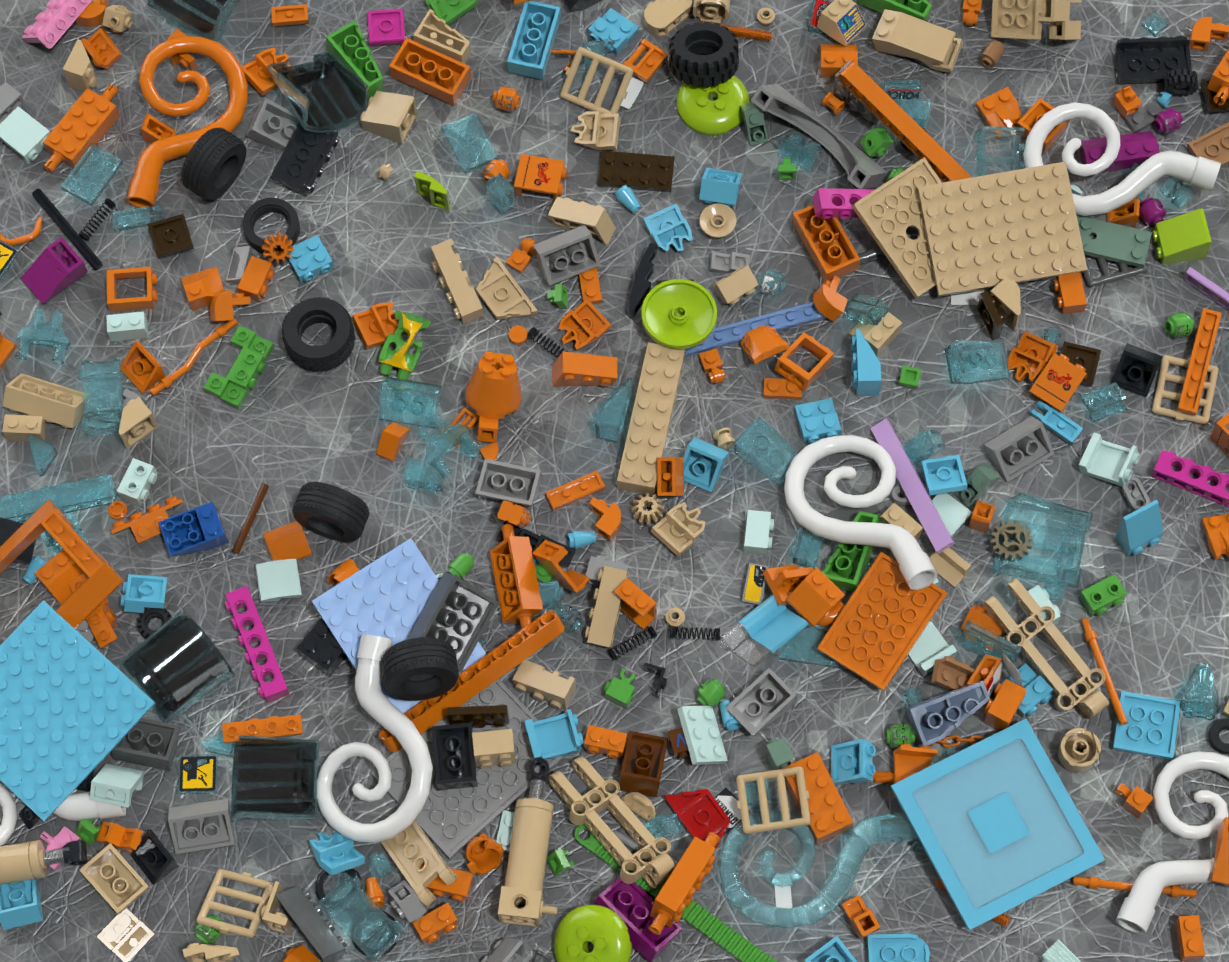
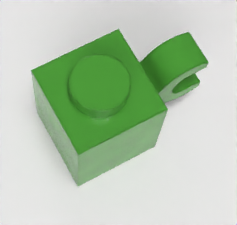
M624 668L620 673L621 680L614 677L612 682L608 681L604 692H606V700L627 709L636 693L635 687L630 685L635 680V673L630 678H626L624 676L626 669Z

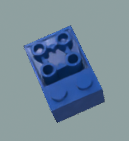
M213 501L158 522L170 557L211 550L229 543L220 515Z

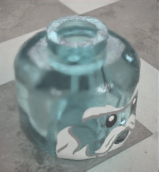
M768 269L765 273L762 272L758 287H761L763 293L778 296L780 291L785 290L787 281L783 280L784 274L782 272Z

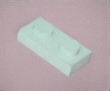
M504 810L496 842L503 846L504 852L509 853L515 812Z

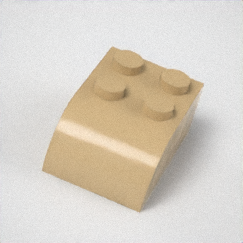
M111 843L79 870L118 915L150 888Z

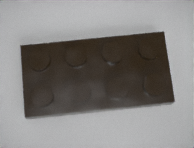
M602 150L598 186L621 188L627 185L628 188L631 187L634 190L671 193L675 156Z

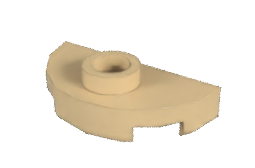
M629 792L621 798L630 810L651 824L655 820V807L645 795L638 792Z

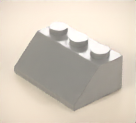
M1032 416L984 444L990 461L1006 482L1011 481L1055 454L1043 423Z
M485 459L475 494L532 507L537 498L542 480L541 470Z
M228 798L169 808L168 822L175 854L235 845L232 814Z

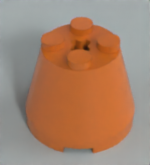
M486 352L480 359L466 386L465 402L476 410V414L489 419L505 418V415L517 412L521 406L522 391L517 365L512 355Z

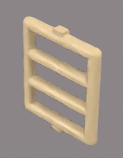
M579 47L571 67H568L565 73L567 77L560 92V97L588 110L599 111L600 114H617L622 100L626 99L628 94L626 90L634 70L595 52ZM585 56L592 59L579 95L576 97L568 92L581 59ZM602 63L609 67L593 104L586 101L585 97L598 64ZM618 70L625 73L612 108L609 111L602 108L601 105L614 72Z
M1168 355L1163 356L1152 412L1175 418V421L1178 422L1186 420L1204 425L1209 422L1219 371L1218 367L1208 366L1207 372H1210L1209 381H1205L1203 389H1207L1205 399L1200 398L1199 406H1203L1202 416H1194L1160 407L1162 398L1179 401L1181 396L1180 393L1164 390L1165 381L1184 384L1185 380L1183 376L1167 373L1169 364L1188 368L1190 360L1189 357L1186 360Z
M798 766L737 776L739 797L737 807L741 812L742 827L745 834L800 827L811 823L808 805L810 796L809 791L806 790L803 767ZM796 775L802 818L790 820L784 777ZM777 778L782 821L770 823L765 779ZM757 781L762 824L750 825L745 782Z
M218 869L196 919L197 923L219 929L220 933L227 935L228 932L253 938L262 919V908L269 901L267 897L269 888L274 886V883L251 877L250 873L243 872V874L225 869ZM223 878L264 888L265 890L262 897L220 886ZM216 893L259 905L254 913L213 902ZM209 909L249 919L252 922L249 929L210 919L206 916Z

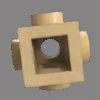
M111 5L105 8L102 25L111 28L113 32L121 33L131 27L133 12L127 10L122 5Z

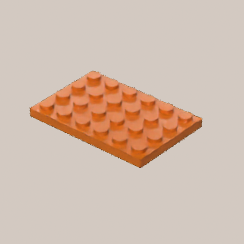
M880 552L817 647V650L880 690L885 691L948 593L933 583L920 590L910 589L899 569L898 562Z

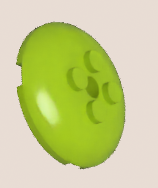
M735 75L731 79L728 78L727 82L719 83L715 87L712 85L709 88H704V86H699L698 88L693 87L691 84L686 85L683 83L677 94V111L679 116L690 129L704 135H721L728 133L729 130L736 126L738 127L743 122L740 105L749 103L747 89ZM713 97H715V99H716L715 101L709 100V99H711V98H713Z
M585 905L572 910L561 920L555 933L554 953L556 961L629 962L632 953V942H630L625 922L617 913L600 905ZM589 941L592 942L594 945V949L592 952H590L588 949Z

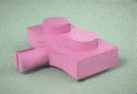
M65 826L54 838L46 831L42 834L47 838L40 835V838L48 843L45 851L62 849L68 842L81 840L80 837ZM53 863V865L49 866L57 871L62 863Z

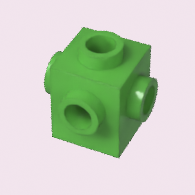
M874 128L867 132L864 136L865 138L860 142L864 152L870 157L885 155L887 149L894 143L885 128Z

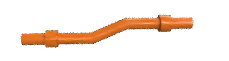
M234 318V320L228 321L223 326L220 325L215 328V332L196 345L186 363L171 375L163 377L160 383L149 390L150 394L155 396L164 388L168 389L172 386L175 380L191 369L202 350L219 337H224L227 331L238 324L237 320Z
M1074 876L1073 881L1074 885L1089 886L1090 889H1098L1099 887L1131 891L1134 884L1100 880L1099 877L1092 876L1090 878ZM1172 885V887H1165L1161 893L1170 894L1171 897L1180 898V896L1196 898L1197 890Z

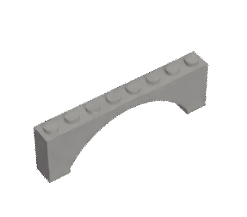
M779 84L760 85L752 97L751 101L763 111H767L790 122L822 144L841 163L848 175L847 179L857 188H876L888 173Z

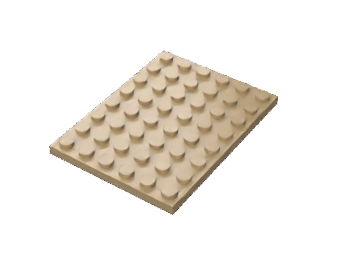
M1066 162L918 187L938 297L997 286L1006 277L1014 280L1016 283L1087 271Z

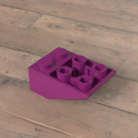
M60 237L42 252L24 273L21 280L39 301L45 304L88 271L82 259Z

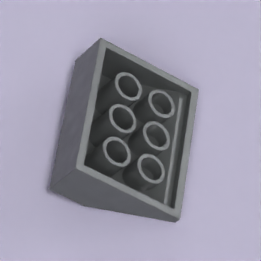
M444 572L408 639L433 637L445 640L455 649L458 670L462 672L499 603L457 575Z

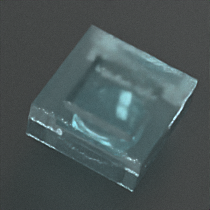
M1154 12L1143 21L1142 26L1152 36L1156 37L1168 27V22L1157 12Z

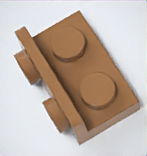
M944 656L942 659L935 660L931 682L953 691L967 686L969 676L974 673L975 669L971 668L967 663L955 661L954 657Z

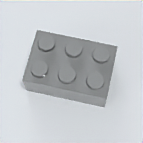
M585 225L533 245L542 275L549 286L601 265L592 234Z

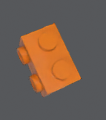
M99 28L88 40L85 38L81 39L86 53L92 56V62L99 68L103 67L108 70L122 56L120 50L102 28Z
M979 604L977 606L973 605L961 629L997 645L1004 629L992 614L987 611L986 607Z

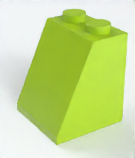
M1203 208L1156 223L1154 231H1152L1153 242L1157 244L1156 255L1158 259L1160 258L1162 265L1206 258L1212 242Z

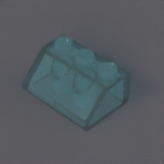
M386 377L381 389L379 420L434 429L441 403L442 385Z

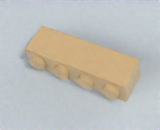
M608 566L600 569L598 580L601 583L594 593L596 605L595 608H591L589 619H592L591 627L587 626L585 633L588 643L612 648L623 601L614 591L628 578L629 571Z

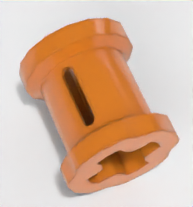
M831 91L824 97L822 105L829 107L833 110V114L838 115L844 109L846 102L840 101Z

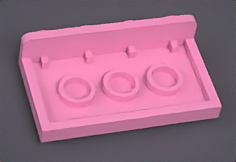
M50 0L46 5L45 11L36 16L34 24L25 29L22 39L26 43H42L47 49L52 48L92 0Z

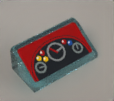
M813 0L808 32L826 35V33L817 28L821 12L832 2L828 0Z

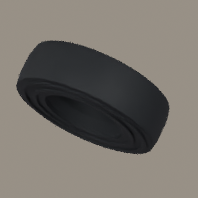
M1224 718L1216 721L1210 728L1209 742L1217 752L1229 755V744L1222 742L1219 737L1222 730H1229V718Z

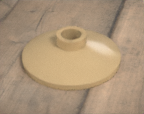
M717 203L707 206L702 211L699 222L704 233L714 238H722L733 232L737 219L734 211L729 206Z

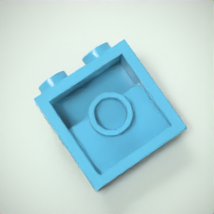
M610 8L602 18L598 17L589 27L588 36L594 43L598 42L607 52H612L617 56L638 33L639 27Z
M318 235L292 246L294 251L290 252L292 257L288 258L300 283L311 281L315 276L321 273H328L334 268L333 261Z
M832 398L795 406L803 443H814L822 438L841 435V427Z
M959 455L921 461V472L924 483L927 485L929 496L967 490V482Z
M128 574L127 582L123 583V594L125 595L121 596V606H124V612L144 613L145 607L164 609L167 577Z
M1026 663L1018 669L1023 688L1027 689L1026 695L1017 710V713L1022 718L1026 715H1033L1038 710L1037 706L1040 703L1046 704L1053 697L1051 695L1053 688L1041 675L1037 676ZM1010 676L1007 678L1011 682L1015 683Z
M858 739L831 746V779L835 786L851 782L860 784L873 781L876 769L874 764H872V756L875 755L876 750L872 742Z

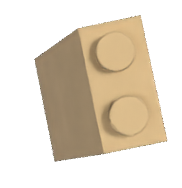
M376 91L374 97L371 96L369 99L367 110L361 114L360 121L363 130L403 144L418 115L415 97Z

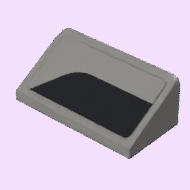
M251 246L234 247L226 282L239 284L252 255Z

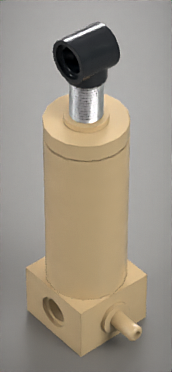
M541 757L533 759L529 765V781H531L529 797L516 801L505 885L501 887L498 908L500 923L540 927L543 913L557 914V907L544 905L542 893L554 805L543 800L545 783H547L550 775V768L548 762ZM538 766L545 768V771L542 773H536L534 770ZM519 905H525L522 909L517 908Z
M41 840L0 846V885L45 878L47 866L53 865V863H65L71 866L84 865L88 863L86 842L72 841L68 842L62 849L45 851Z

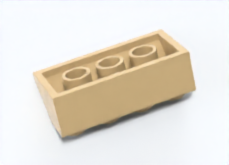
M21 373L5 386L3 407L31 416H43L46 422H54L65 428H73L81 421L91 395Z

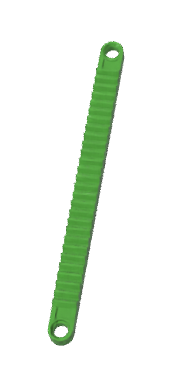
M585 824L579 825L575 830L576 842L620 874L621 866ZM582 830L590 832V837L587 840H582L579 837V833ZM626 870L629 873H634L632 870ZM643 877L635 883L655 900L666 881L657 888H652ZM692 900L688 908L685 907L681 919L739 962H777L750 941H747L745 937H742L738 932H735L731 927L721 922L719 918L709 913L698 903H695L694 900Z

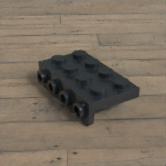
M1161 36L1158 38L1141 37L1139 39L1122 38L1118 40L1115 54L1119 84L1164 82V75L1173 69L1175 71L1178 68L1180 70H1183V68L1187 70L1192 69L1189 49L1190 37L1176 36L1166 38Z
M302 115L270 178L305 197L309 191L313 193L317 185L314 181L317 176L321 177L325 170L322 165L325 161L329 162L333 154L330 150L332 146H337L340 140L338 136L340 131L336 130L334 132Z

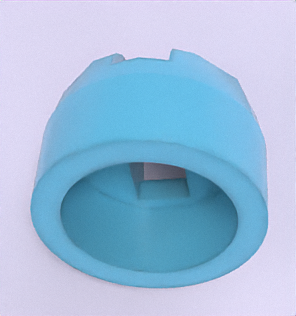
M1167 92L1159 93L1160 97L1157 96L1156 101L1160 106L1166 108L1171 101L1172 95Z

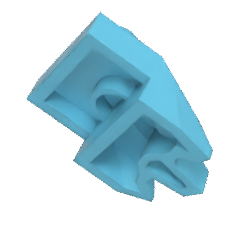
M677 203L643 218L651 238L659 247L666 251L669 250V246L672 244L677 252L684 251L682 240H693L691 228L686 218H683Z
M334 832L333 836L317 833L318 841L314 839L309 840L319 866L330 875L365 864V857L353 848L354 841L344 837L339 832Z

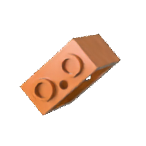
M152 267L107 270V305L110 312L155 308L158 294L154 285L158 281L157 274L153 273ZM147 278V297L118 299L117 280Z
M803 332L789 347L790 349L786 350L778 358L774 370L805 391L831 364L834 353L828 347L816 341L812 336ZM800 347H803L821 360L810 373L789 359Z

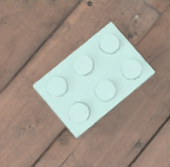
M682 706L678 708L692 764H724L727 762L713 707Z

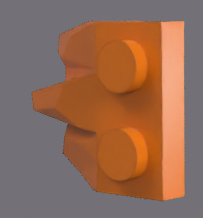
M275 47L256 54L255 60L242 66L246 79L262 96L276 89L292 67L291 65H286L289 59L288 54L275 55Z
M1008 87L976 102L977 109L985 119L984 124L993 136L999 140L1002 137V132H1005L1012 139L1016 135L1015 126L1018 127L1017 122L1022 118V114L1016 98Z
M586 299L574 311L570 310L561 319L558 329L568 331L562 338L563 344L566 345L576 340L575 348L579 350L600 339L612 325Z
M393 302L372 305L370 310L352 315L351 319L366 349L383 345L388 335H394L397 330L399 319L395 318V312L391 311L394 307Z
M1024 331L1017 348L1013 347L1008 357V369L1017 368L1015 378L1019 382H1022L1028 374L1029 379L1034 381L1041 374L1054 353H1056L1058 345Z
M1229 514L1202 518V525L1207 535V544L1216 560L1221 558L1222 554L1229 558Z

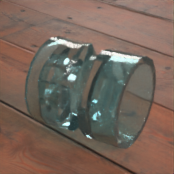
M1170 177L1161 186L1159 191L1167 199L1171 198V203L1180 209L1190 201L1195 191L1188 184L1184 185L1183 180Z

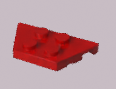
M708 789L664 796L666 802L693 839L697 837L705 841L709 832H712L720 838L714 848L718 847L731 820Z

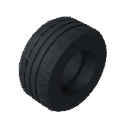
M212 128L205 132L193 145L184 161L181 171L183 185L205 200L217 199L223 195L234 183L244 165L246 158L244 142L224 128Z
M314 297L305 299V301L297 303V305L290 309L282 324V339L288 356L295 364L309 371L322 372L336 368L347 360L355 345V331L352 319L344 306L329 298ZM326 323L336 329L334 337L324 345L311 346L304 343L301 339L303 332L313 324Z
M309 482L303 485L292 509L295 520L303 527L318 535L340 542H354L359 539L370 515L369 508L362 499L342 488L322 482Z
M418 637L401 641L391 646L381 659L384 687L387 692L398 699L419 701L435 698L450 691L459 679L456 651L448 642L439 638Z

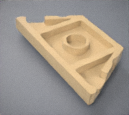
M496 257L490 269L486 271L484 279L476 287L477 294L497 320L537 314L535 306L499 258Z

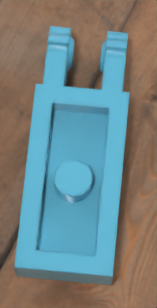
M1038 401L1036 406L1039 410L1046 413L1045 416L1035 410L1029 412L1030 416L1041 421L1044 427L1070 445L1073 444L1083 431L1081 426L1042 401Z

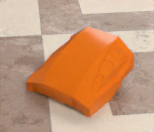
M766 325L746 332L740 343L742 349L754 364L790 349L787 342L779 336L775 328Z

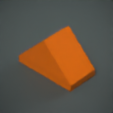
M146 114L140 129L144 142L151 144L155 141L175 136L177 132L150 114Z
M1133 199L1129 203L1108 212L1107 222L1119 225L1130 224L1132 228H1135L1139 217L1140 199Z
M395 422L388 425L382 431L376 455L394 462L410 429Z
M977 500L969 528L988 533L996 506Z

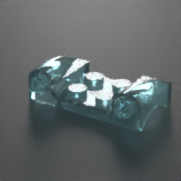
M115 357L102 362L81 360L82 368L78 369L79 380L83 382L85 420H82V431L86 432L87 436L119 433L123 412L120 358Z
M346 874L337 887L318 903L372 961L376 962L404 934L402 930L404 926L397 919L393 921L365 893L362 887L364 883L356 875L352 877Z

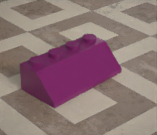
M1151 131L1120 135L1121 146L1117 158L1107 169L1100 173L1137 168L1152 155L1160 153L1157 138ZM1106 137L1081 141L1079 152L1082 164H1091L1100 159L1107 147Z
M620 877L598 895L594 905L611 909L622 918L628 928L627 931L632 946L649 962L655 960L683 929L674 922L671 928L665 925L660 935L652 933L649 927L654 921V918L650 916L654 900L635 882L626 884L621 881Z

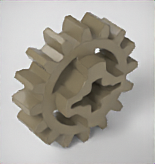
M1011 519L1008 520V524L1002 521L1001 527L995 526V532L991 533L993 539L990 544L995 545L992 551H998V558L1002 555L1005 556V561L1011 558L1015 562L1016 557L1022 560L1023 554L1028 555V549H1032L1033 544L1030 542L1033 541V536H1028L1031 530H1025V523L1020 526L1019 520H1016L1015 524L1012 523ZM1021 535L1024 537L1025 544L1020 540ZM999 537L1003 541L1002 546L999 543Z

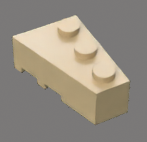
M429 9L413 35L414 41L465 64L471 55L470 42L458 31L450 28L446 21L438 18L433 10Z
M557 197L548 214L553 225L567 231L585 225L592 234V237L601 240L602 245L605 246L608 245L616 229L603 206L590 205L584 201L577 202L570 198Z
M527 660L521 662L512 679L515 689L522 693H531L539 701L545 700L550 702V705L558 710L561 708L566 710L576 692L575 678L570 676L569 679L560 677V672L554 671L551 673L544 670L543 666Z

